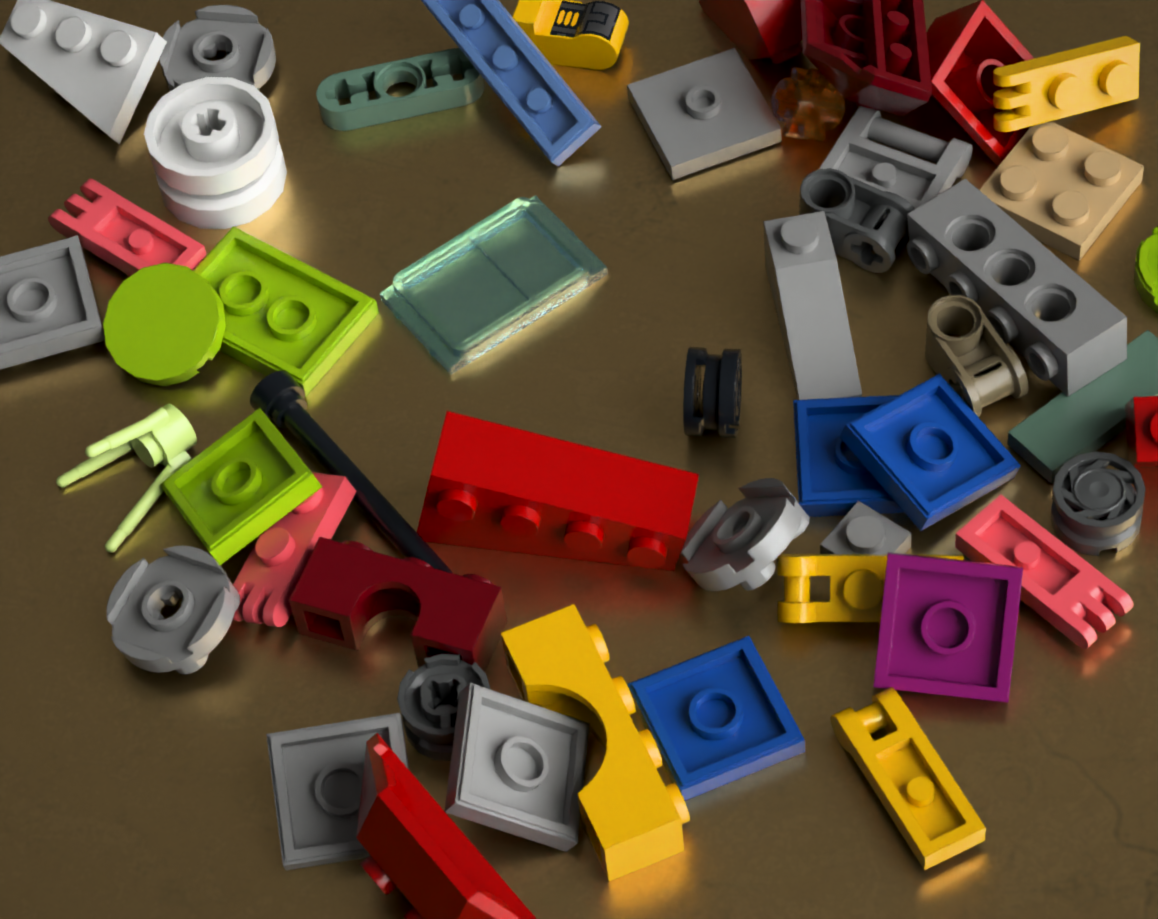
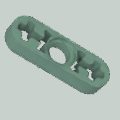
M452 48L330 75L319 84L316 96L321 119L324 124L334 130L349 131L469 105L478 100L483 94L485 80L460 48ZM462 74L464 79L454 81L452 76ZM433 79L434 87L427 88L426 80ZM399 82H408L416 86L412 93L402 97H394L386 93L390 86ZM375 91L376 99L370 100L368 92ZM349 98L351 103L339 105L338 100Z

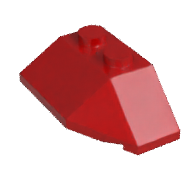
M376 733L366 741L356 838L369 853V856L360 865L386 896L397 887L412 904L413 908L404 915V918L536 919L381 736Z

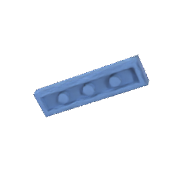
M421 0L551 163L560 166L602 127L499 0Z

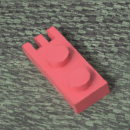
M89 178L80 186V190L86 199L74 193L64 202L65 208L71 215L61 209H56L48 217L50 225L57 232L67 238L78 235L83 248L129 276L141 268L161 263L187 266L194 270L207 255L204 245L92 178Z
M312 472L323 487L259 536L233 583V586L240 595V604L234 613V621L245 620L248 623L254 624L265 623L273 627H283L287 623L292 613L289 599L319 537L332 539L357 492L346 476Z
M1001 494L956 533L955 548L970 560L1023 567L1020 600L1082 649L1089 648L1097 640V634L1093 628L1101 633H1105L1115 624V617L1112 612L1122 617L1133 608V601L1124 590Z

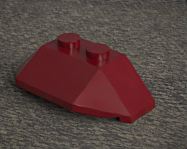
M800 0L803 54L846 100L853 101L858 106L886 111L899 116H903L929 101L932 94L923 0Z

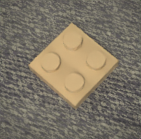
M1049 121L1031 126L979 190L1038 241L1080 261L1140 185L1143 179L1144 165Z

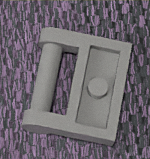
M860 106L819 168L839 170L849 177L877 189L895 193L906 199L916 209L951 188L955 180L963 176L969 165L973 147L971 144L955 138L950 143L880 118L881 114L878 110Z

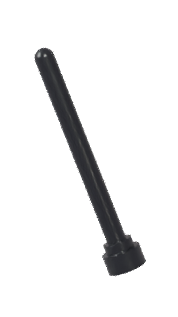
M276 371L271 373L256 385L250 396V404L256 411L261 408L274 425L280 428L288 427L329 474L346 476L357 491L352 500L404 557L418 558L435 569L453 573L306 411L305 391L288 372Z

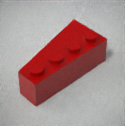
M447 411L417 533L428 543L674 571L687 538L699 474Z

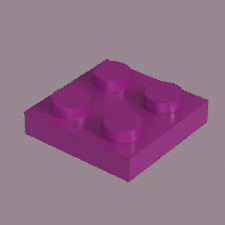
M888 552L873 687L883 689L893 687L895 690L1009 703L1023 567Z

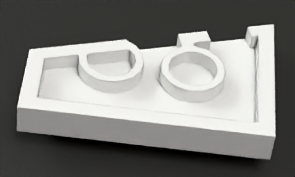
M17 0L0 35V44L118 144H120L167 43L157 32L51 0Z

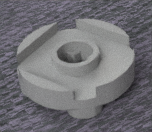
M212 5L195 11L197 19L187 22L182 27L178 20L168 28L162 37L167 43L159 58V62L169 91L183 83L205 77H232L254 85L259 90L269 80L275 68L276 52L268 27L266 29L260 25L258 16L242 7ZM218 50H225L227 56L220 60L211 61L206 59L214 57Z
M765 478L750 482L738 488L746 498L736 502L730 508H727L722 500L709 508L695 523L687 535L681 553L689 562L688 564H683L685 570L700 588L707 591H721L740 584L745 590L749 591L760 587L770 579L776 568L773 561L786 549L793 539L805 531L810 521L808 514L782 481L774 478Z
M182 545L163 549L168 556L158 558L150 564L145 558L133 564L120 577L108 599L107 620L112 625L113 637L111 636L115 646L132 664L146 671L160 673L176 670L180 674L187 675L201 669L208 659V654L217 647L231 626L234 613L240 604V595L237 589L233 586L219 563L204 550ZM180 598H183L180 609L173 616L165 619L161 615L160 611L165 605L174 606Z

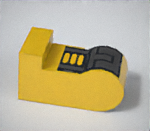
M519 0L513 14L515 21L550 64L591 70H605L616 63L629 26L628 17L623 10L605 1H592L582 4V2L572 0Z

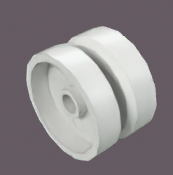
M205 77L181 84L162 96L148 114L144 131L145 140L164 206L178 220L200 229L232 228L233 226L250 223L268 211L283 192L287 170L279 143L275 118L269 100L254 85L232 77Z

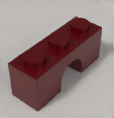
M319 537L289 599L298 634L359 651L369 629L378 621L392 616H404L415 620L416 624L411 632V638L418 668L425 664L424 658L439 654L460 655V660L470 665L476 662L485 672L500 640L501 632L504 631L508 622L502 588L494 585L482 576L476 574L460 576L435 569L418 558L405 557L399 559L374 552L366 545L356 541L347 540L341 543Z

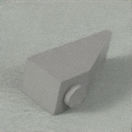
M820 211L763 221L765 268L797 399L862 397L839 268L825 212Z

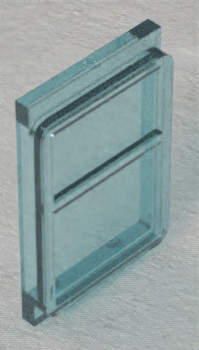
M535 195L530 199L520 197L513 200L398 272L393 278V285L381 291L380 297L382 302L394 313V316L429 351V354L435 357L452 375L608 275L607 266Z

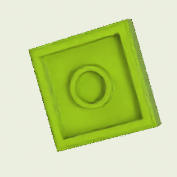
M261 408L245 418L160 484L219 565H222L323 487Z

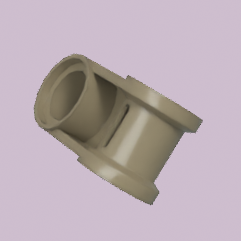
M949 295L941 297L932 304L928 311L925 357L928 365L937 375H942L978 417L982 413V408L1009 395L1016 399L1028 393V379L1020 359L1013 349L1004 343L982 312L981 307L973 299L963 295ZM948 335H959L961 337H950Z

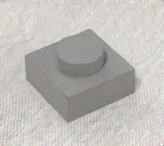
M858 501L820 544V554H888V552L905 554L911 548V532Z

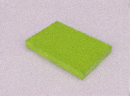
M234 226L193 270L210 283L224 305L226 328L219 351L265 376L276 371L288 372L304 389L305 397L379 314L375 299Z

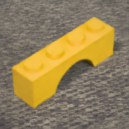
M572 604L501 632L506 666L522 700L590 723L589 732L597 738L606 751L600 769L577 795L582 827L608 881L610 882L683 852L682 824L690 821L686 803L678 786L675 783L665 786L657 771V768L662 767L663 764L659 749L651 732L647 728L638 732L630 717L631 714L636 713L632 695L624 678L621 675L611 678L604 662L610 660L598 626L594 623L586 627L575 604Z

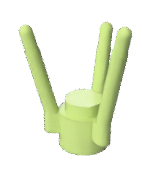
M166 404L146 418L87 446L85 454L90 458L58 476L56 484L62 488L133 449L147 466L151 468L157 464L166 466L105 543V550L113 553L162 495L164 490L160 484L192 460L186 451L197 444L196 433L188 419L178 408L172 404Z

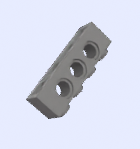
M966 178L907 214L909 231L907 252L915 267L923 274L930 273L947 288L949 295H963L973 299L981 307L982 312L1004 343H1008L1026 359L1034 374L1041 380L1047 381L1049 379L1065 395L1070 396L1127 359V316Z

